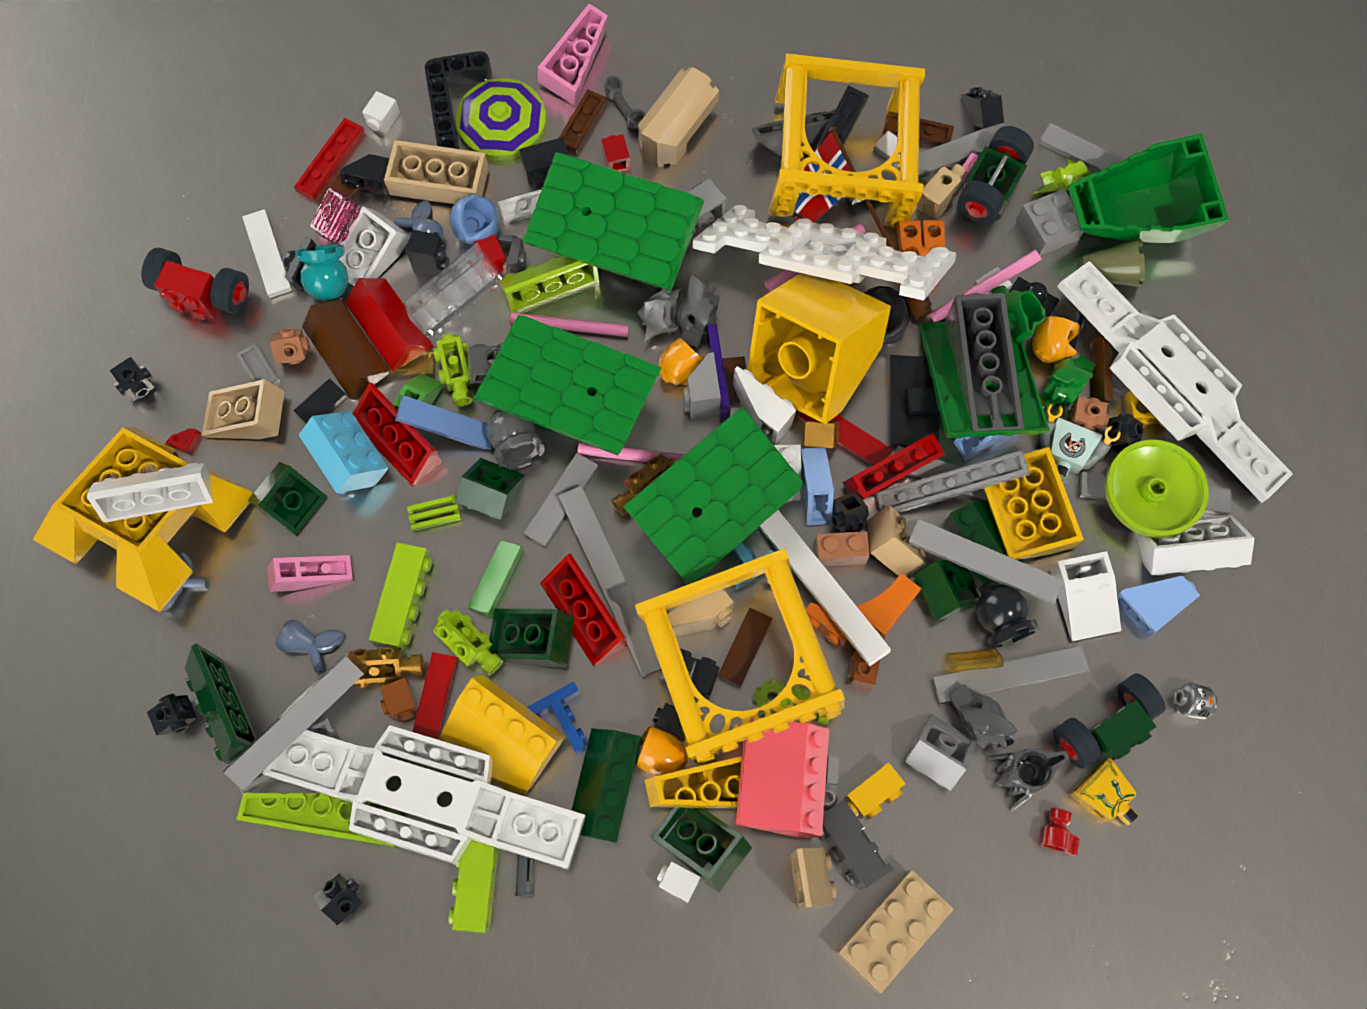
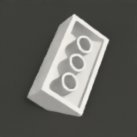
M191 463L184 467L173 469L163 468L159 471L145 474L135 473L129 477L117 479L107 478L101 482L93 483L87 493L88 500L103 523L213 503L210 475L204 463Z
M1232 514L1200 518L1191 528L1173 537L1152 538L1135 532L1141 561L1151 575L1163 576L1168 573H1189L1196 570H1214L1223 567L1237 568L1241 565H1251L1254 537Z

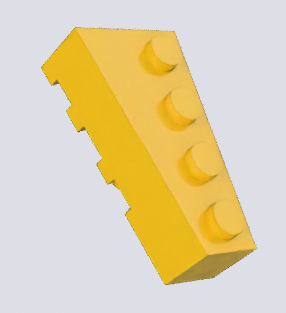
M742 756L645 779L650 807L737 809Z

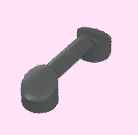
M608 77L605 80L604 86L606 96L617 103L627 118V126L634 129L638 128V124L646 114L640 109L632 110L621 95L623 82L619 77Z

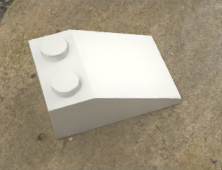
M362 206L340 244L344 245L345 255L341 256L339 260L346 265L349 274L348 282L355 286L359 278H378L400 256L409 241L410 235L380 212Z

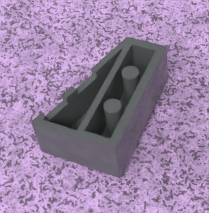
M844 800L823 814L822 836L820 837L823 840L828 839L833 847L830 849L833 858L838 864L842 862L847 869V872L844 874L853 888L857 886L861 890L868 888L894 869L890 863H884L877 852L879 850L875 842L870 841L863 830V825Z

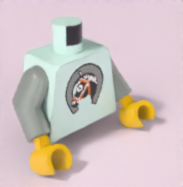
M1049 403L1046 406L1048 414L1046 419L1050 430L1048 433H1040L1039 440L1042 449L1050 448L1061 480L1065 481L1069 472L1078 474L1081 469L1088 470L1102 461L1111 447L1110 443L1119 439L1120 431L1116 437L1111 438L1107 433L1112 426L1107 427L1103 440L1101 439V434L1059 418L1063 412L1060 405L1057 413L1051 414L1052 403Z

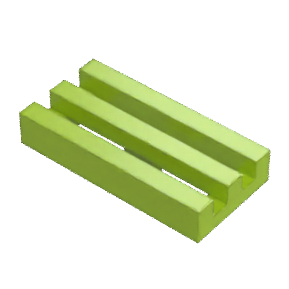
M456 495L406 506L412 532L460 521L459 506L455 502ZM453 504V505H450V506H446V507H442V508H438V509H434V510H430V511H426V512H421V513L414 514V513H416V512H420V511H424V510H428V509H432V508H436V507H440V506H445V505ZM453 511L455 513L453 515L416 523V520L434 517L440 514Z

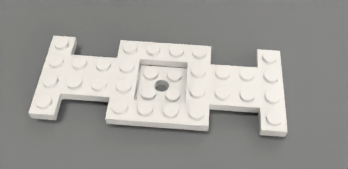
M743 205L732 207L693 239V249L716 253L724 245L761 252L759 254V264L848 284L853 282L860 283L866 276L901 283L899 295L919 300H925L956 259V252H951L944 247L932 248L925 257L919 256L912 251H895L893 248L886 246L887 238L879 237L876 233L865 234L856 232L853 228H836L829 223H812L809 219H799L789 228L782 227L775 222H759L755 218V210L747 209Z

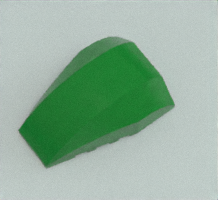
M1202 133L1155 143L1140 153L1136 152L1119 163H1113L1106 169L1088 175L1068 186L1080 231L1089 235L1126 241L1141 239L1142 242L1174 243L1209 232L1229 221Z

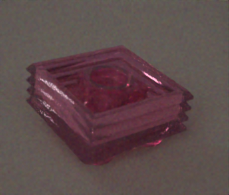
M329 187L310 224V228L324 239L336 245L340 244L341 241L346 240L349 234L348 227L351 221L356 220L359 215V203L345 193Z

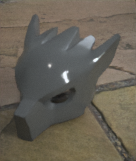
M691 275L688 291L677 310V318L683 330L682 339L688 345L698 349L700 342L707 333V325L714 324L712 320L716 315L720 297L719 295H713L715 288H709V281L706 280L703 284L698 277ZM691 320H696L694 325L690 323Z
M965 684L954 693L948 695L958 711L964 729L969 730L971 737L980 747L986 748L987 745L991 744L994 750L998 746L1005 749L1007 745L1014 743L1013 734L1017 732V729L1006 719L1001 706L994 698L972 693Z
M1030 748L1016 752L987 756V759L1006 760L997 768V772H1003V774L996 782V785L1011 788L1007 792L1009 796L1022 794L1010 807L1013 811L1038 791L1045 788L1053 779L1056 769L1067 762L1069 756L1066 751L1048 753Z

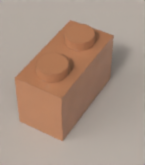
M867 532L817 534L814 540L815 556L823 566L866 564L870 557Z

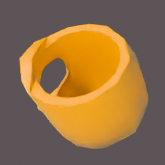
M1046 317L1042 323L1036 326L1032 336V349L1036 357L1042 362L1057 364L1059 361L1077 354V351L1070 346L1069 342L1079 333L1080 325L1062 317Z
M679 337L664 350L659 358L658 366L662 367L659 373L666 383L688 385V377L705 356H699Z
M651 725L648 726L642 736V750L636 766L657 776L683 769L688 760L685 746L672 734Z

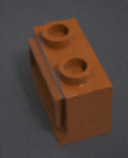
M879 634L885 640L886 635ZM853 648L846 685L871 691L876 684L881 659L868 666L857 650Z

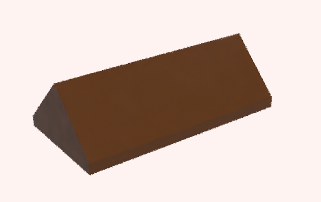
M338 299L310 306L302 328L350 400L353 401L364 393L369 383L376 384L391 373L342 300Z

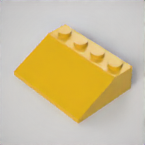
M1049 447L1024 454L1030 475L984 488L1008 557L1020 560L1055 554L1077 548L1084 540Z
M484 675L471 678L457 699L439 737L440 741L490 755L493 759L491 780L504 790L522 796L527 795L565 739L563 734Z

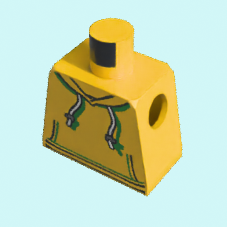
M1111 758L1100 762L1069 794L1074 801L1104 822L1118 816L1128 826L1138 817V814L1128 805L1136 796V791Z

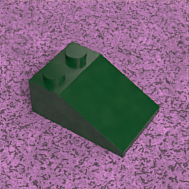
M495 609L489 638L492 646L489 651L492 654H497L506 662L545 667H566L574 616L559 609Z
M674 807L651 836L660 846L719 892L752 849L743 835L704 808Z

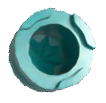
M344 245L315 246V250L305 251V248L295 250L297 261L305 263L301 269L300 277L305 292L314 299L321 301L338 299L345 292L348 286L349 274L346 265L339 260L341 256L345 255Z

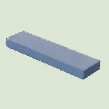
M404 395L401 397L395 421L487 451L492 449L486 431L488 423Z

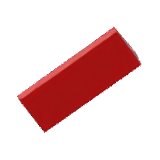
M359 278L345 304L392 372L434 348L386 278Z
M369 383L352 414L375 447L411 485H415L441 463L439 455L413 426L395 421L398 412L397 408L373 383Z
M567 554L540 584L556 609L574 616L572 634L592 665L595 666L627 646L625 635L572 554Z

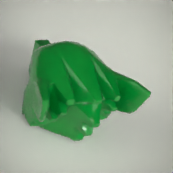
M997 286L991 290L992 294L1005 293L1010 333L1014 335V339L1018 343L1033 335L1036 326L1045 320V309L1032 290L1026 291L1024 289L1021 292L1017 290L1010 292L1005 286Z
M1082 355L1077 359L1071 357L1055 364L1050 371L1043 393L1039 395L1043 408H1046L1049 403H1052V406L1056 403H1062L1063 405L1074 403L1088 379L1092 378V371L1096 364Z

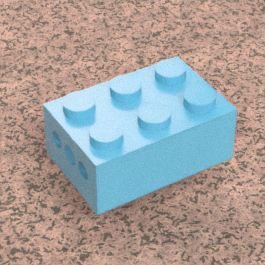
M351 411L312 416L299 434V437L336 493L345 494L348 491L373 487L388 470V466Z

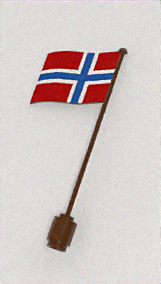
M830 127L829 135L814 153L832 167L843 171L856 172L836 132L837 127ZM809 164L804 168V171L817 172L819 170L816 164ZM800 192L794 212L802 214L803 219H809L812 223H815L843 197L835 198L831 195L822 194L809 195L808 193ZM865 199L882 236L887 238L886 245L893 248L870 199ZM902 296L910 315L914 316L915 320L923 318L933 311L931 308L932 303L928 296L925 300Z

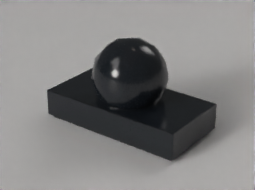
M305 237L299 249L305 248V251L315 250L317 244L311 238ZM291 250L283 256L282 260L283 266L287 270L285 278L295 289L303 291L304 288L300 277L301 269L305 263L297 261L295 250Z
M1021 277L1017 278L1010 289V292L1014 290L1021 292L1024 289L1026 291L1032 290L1045 309L1046 317L1051 315L1060 299L1049 294L1046 286L1042 283H1030Z

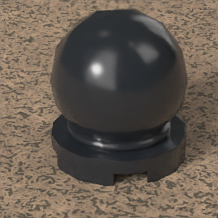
M1002 584L988 588L979 597L976 606L978 621L984 629L993 633L988 638V643L992 650L1003 648L1002 643L1012 639L1013 643H1016L1035 634V631L1040 630L1036 619H1027L1029 608L1025 597L1018 590Z

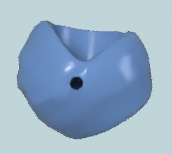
M471 194L460 199L452 207L449 219L454 235L462 242L473 245L475 241L485 239L494 234L497 235L499 230V211L489 198Z

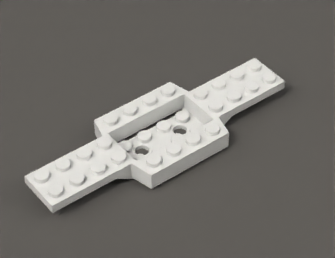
M1090 261L1060 282L1057 286L1058 289L1119 352L1110 369L1178 441L1197 434L1261 503L1266 501L1293 475L1241 420L1235 398L1242 384L1175 314L1159 320L1139 313ZM1161 348H1163L1171 358L1166 357L1162 353ZM1146 359H1150L1158 367V371ZM1163 377H1167L1175 385V389ZM1196 384L1205 392V394L1200 393L1197 390ZM1181 395H1184L1192 403V407L1181 397Z
M390 725L374 748L354 745L305 730L263 771L265 776L353 803L349 830L356 834L455 865L471 840L568 870L586 817L584 814L518 795L491 785L493 759L490 755ZM393 776H398L402 781L401 787L397 791H389L387 789V781ZM442 792H450L452 794V803L447 807H440L438 805L437 799ZM366 801L444 824L456 828L458 833L365 804Z

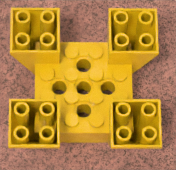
M134 426L122 427L52 505L33 540L75 565L97 540L117 550L116 587L160 613L193 573L167 543L191 515L226 533L250 503L248 500L254 492L217 471L206 468L210 475L213 503L103 523L87 498V493L93 483L101 482L107 478L117 479L129 477L135 473L145 474L156 472L163 468L173 469L191 464L172 455L175 452L173 447Z

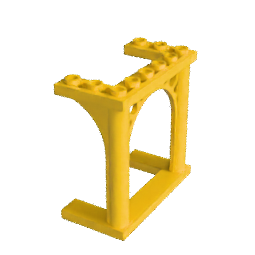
M786 53L775 102L784 104L782 160L770 203L769 214H775L779 217L792 216L799 193L803 192L809 195H831L835 198L851 197L857 200L870 199L883 203L890 202L883 217V226H891L897 229L899 221H910L923 194V184L918 183L920 88L925 78V69ZM807 78L894 88L886 107V115L888 111L898 113L897 145L892 156L884 164L869 171L849 172L830 166L814 153L805 133ZM803 153L807 154L809 157L803 159V158H804ZM898 163L897 168L893 167L892 164ZM809 164H816L819 170L817 172L804 171V168ZM883 171L891 173L895 177V181L884 180L881 173Z
M785 548L635 605L639 617L647 627L689 746L685 747L687 754L697 764L715 763L718 761L717 757L722 755L720 749L725 753L738 748V742L748 739V742L752 743L764 738L763 733L770 730L778 733L789 729V723L797 720L800 723L811 721L816 718L815 713H818L820 718L826 716V719L829 720L841 715V710L845 709V698L841 689L837 690L792 576L789 557ZM764 574L767 583H770L793 643V671L783 691L766 705L747 711L727 710L709 702L694 686L667 614L670 613L669 609ZM805 669V677L809 675L810 681L805 678H798V672ZM804 685L810 690L811 695L806 700H800L792 694V687ZM788 698L796 706L787 704L785 705L786 708L781 707V701ZM708 707L710 712L706 715L704 721H702L701 716L704 714L701 712L700 708ZM759 711H765L766 715L764 718L758 717ZM722 714L725 717V726L719 733H713L710 729L711 720L714 716ZM737 717L742 720L741 725L739 726L737 723L730 730L731 720Z

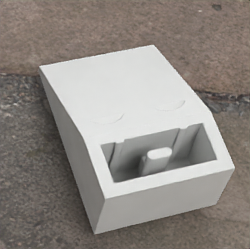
M737 366L734 371L732 386L740 400L741 407L751 416L771 443L777 445L791 428L796 409H794L793 404L789 400L781 399L774 394V390L767 384L762 385L755 380L754 375L750 371L742 370Z
M1107 551L1058 561L1050 568L1051 575L1064 580L1058 599L1071 642L1121 631L1115 575Z

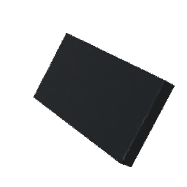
M890 355L889 447L897 448V446L906 448L932 433L939 443V413L908 414L905 395L907 388H934L927 357Z

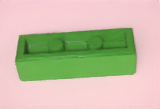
M500 541L467 608L491 618L524 552L521 546Z

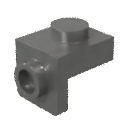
M514 235L499 236L498 242L502 251L509 252L507 263L510 273H519L521 266H525L526 252H524L522 238Z

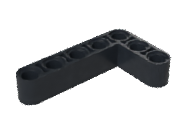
M483 51L433 58L425 64V75L437 146L460 149L450 87L484 82L491 78L490 59L488 54Z

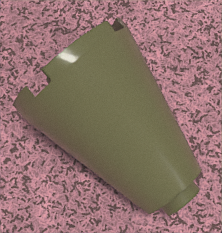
M1135 239L1082 256V260L1077 262V270L1090 261L1111 284L1134 287L1143 286L1144 284L1141 280L1145 279L1144 253H1139V247H1143L1142 240Z

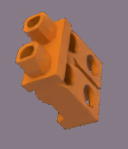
M920 220L899 221L895 232L900 252L912 251L919 256L925 257L932 248H945L944 220H923L922 225H920Z

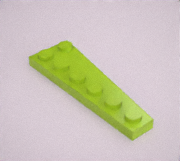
M243 793L236 819L243 822L396 848L395 845L356 834L349 830L353 803L322 793ZM366 801L365 804L400 816H403L404 813L402 811H398L369 801Z

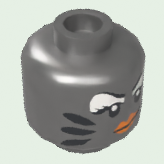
M1194 683L1183 685L1176 692L1174 698L1178 711L1182 715L1202 720L1214 714L1218 705L1217 697L1210 687Z

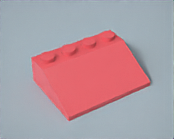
M791 722L789 723V729L778 733L770 730L763 733L764 738L749 743L748 739L744 740L736 824L801 839L822 836L829 729L808 723Z

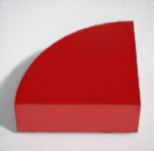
M189 428L171 435L165 443L190 454L201 432L197 429Z

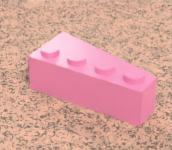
M591 4L587 5L538 66V82L573 106L576 104L607 27L608 15Z

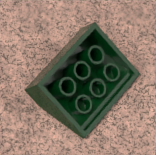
M196 643L191 646L185 666L188 677L185 678L189 689L196 694L198 700L195 701V705L199 713L205 716L207 723L204 724V727L209 737L214 738L217 745L214 747V751L218 760L230 764L256 737L223 659Z

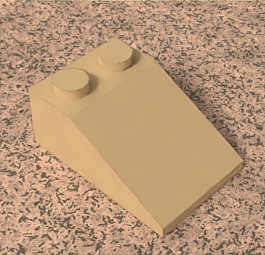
M265 379L210 391L202 436L205 438L263 439L278 436L285 391Z
M722 589L677 606L667 614L675 637L712 630L717 625L721 628L731 620L730 615L732 614L734 602Z
M800 848L790 853L798 908L834 904L833 898L837 897L834 881L829 880L828 870H832L830 854H825L824 848Z

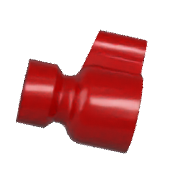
M1050 808L1049 819L1051 823L1044 827L1041 846L1077 856L1080 838L1070 833L1067 829V825L1071 822V812L1059 808Z

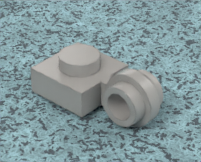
M828 756L825 793L831 796V802L827 803L824 801V809L834 807L838 800L836 785L838 783L840 757Z

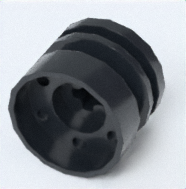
M876 286L868 289L865 294L891 306L883 343L896 340L904 333L909 321V313L904 298L899 295L897 290L888 286Z

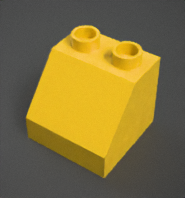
M800 273L758 299L748 371L754 375L755 380L759 383L770 386L778 397L789 400L795 409L823 424H827L843 411L880 352L891 306L839 281Z

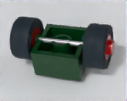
M1003 126L996 131L989 147H984L964 183L957 202L960 211L969 219L979 223H990L998 214L1002 215L1027 168L1025 164L1034 149V142L1025 131L1013 126Z
M1135 673L1119 683L1117 694L1124 706L1088 730L1082 722L1072 717L1053 730V736L1060 751L1067 752L1069 761L1072 764L1083 769L1096 760L1098 763L1110 758L1113 761L1119 760L1131 752L1130 748L1137 744L1140 745L1152 737L1149 732L1157 727L1153 720L1165 712L1166 706L1160 692L1146 677Z

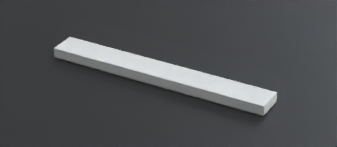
M779 510L759 526V529L777 551L786 549L791 569L868 666H871L891 652V648Z

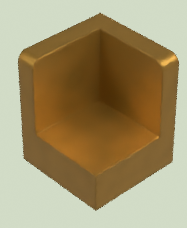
M830 420L827 424L813 421L805 423L804 446L834 448L838 445L839 420Z

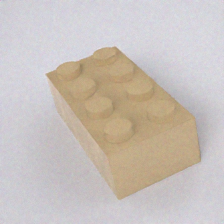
M394 140L384 182L389 195L455 204L463 197L471 194L483 196L489 167L486 154L482 152Z
M913 870L906 871L835 953L876 993L881 994L954 909Z

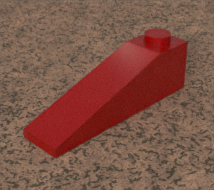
M932 433L842 483L848 494L856 492L863 500L940 458L945 453Z

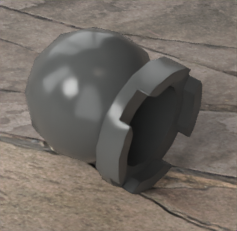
M501 410L495 411L488 421L486 428L487 437L493 448L496 449L494 455L499 467L507 465L509 470L519 469L532 463L531 458L537 454L543 455L545 450L541 437L536 434L534 423Z

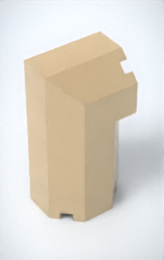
M694 67L688 68L687 71H685V68L681 69L638 124V134L643 160L660 168L670 163V166L676 165L686 153L687 142L719 102V90L716 86L714 88L711 87L710 82L712 80L708 75Z

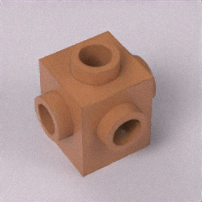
M282 329L279 333H273L269 341L276 364L287 362L291 365L298 364L305 360L307 351L310 350L308 337L303 336L302 329Z
M1078 397L1071 406L1069 422L1098 433L1103 426L1106 427L1110 416V413L1106 412L1108 403L1101 402L1093 397Z

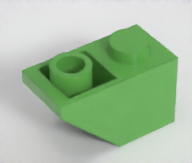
M421 373L404 384L393 405L398 410L403 395L432 405L443 384Z

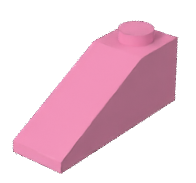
M350 555L273 558L267 566L269 592L296 591L351 581L353 579Z

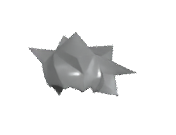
M681 288L672 292L662 289L659 293L646 300L637 312L643 320L641 324L647 326L644 343L664 332L671 335L670 332H675L678 329L676 318Z

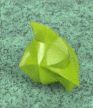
M1068 159L1065 168L1059 167L1056 170L1040 173L1045 186L1032 194H1051L1065 189L1066 193L1070 195L1068 186L1091 175L1082 160L1075 162Z

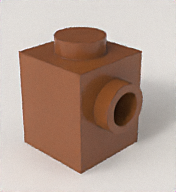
M406 678L380 687L384 698L380 703L385 715H389L394 720L398 719L399 722L414 717L413 713L417 712L418 705L411 684Z

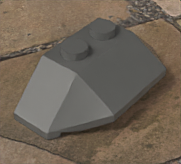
M835 110L805 115V133L813 151ZM784 120L753 127L752 133L758 142L782 157Z

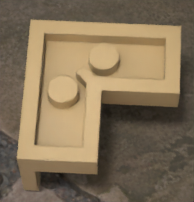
M890 505L867 520L870 553L896 575L899 576L902 573L908 578L927 565L925 551L908 544L911 536L908 535L905 518Z

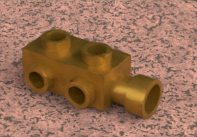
M660 454L651 458L648 464L639 471L631 473L628 479L622 483L627 492L623 495L618 494L611 500L616 510L622 516L628 513L623 506L676 461L673 458L668 459Z
M402 648L356 649L348 654V658L364 673L354 683L359 688H366L373 683L383 682V685H387L402 679L406 673H411L412 676L424 674L423 655L417 654L411 655L410 658H403Z

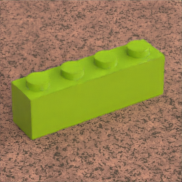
M396 543L368 639L373 645L402 648V651H404L405 645H409L412 637L411 623L412 620H416L419 612L418 598L423 596L426 582L424 577L432 566V557H430L431 555L426 548Z
M471 840L457 862L456 867H459L458 879H454L452 894L456 896L455 907H451L449 913V924H453L452 930L489 933L498 848Z

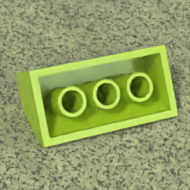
M562 256L551 258L548 262L538 266H529L526 270L519 273L508 274L503 279H500L499 283L510 312L517 313L599 282L597 267Z

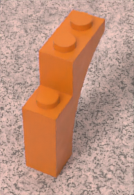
M901 573L883 593L872 600L856 606L879 634L886 635L922 588ZM810 603L806 611L813 629L816 630L818 628L826 634L824 637L834 646L840 645L843 647L848 639L822 606Z

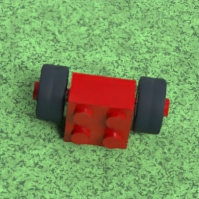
M158 247L153 248L145 257L142 265L141 278L145 287L160 292V296L169 303V307L179 313L186 311L202 320H205V318L215 320L220 310L231 314L238 313L243 308L248 296L249 279L245 273L231 268H222L213 278L210 273L183 266L180 256L170 250Z

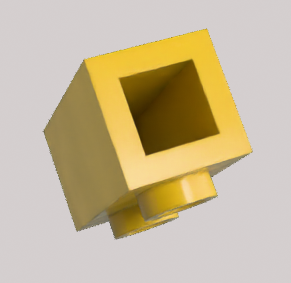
M888 762L844 798L856 816L858 815L862 819L867 815L871 819L882 810L881 803L886 799L891 803L903 793L900 788L906 783Z

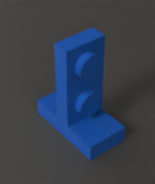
M573 681L529 705L527 708L539 717L553 710L576 754L579 755L586 751L584 743L588 741L581 728L577 730L574 728L571 721L575 719V716L569 705L563 707V704L580 695Z

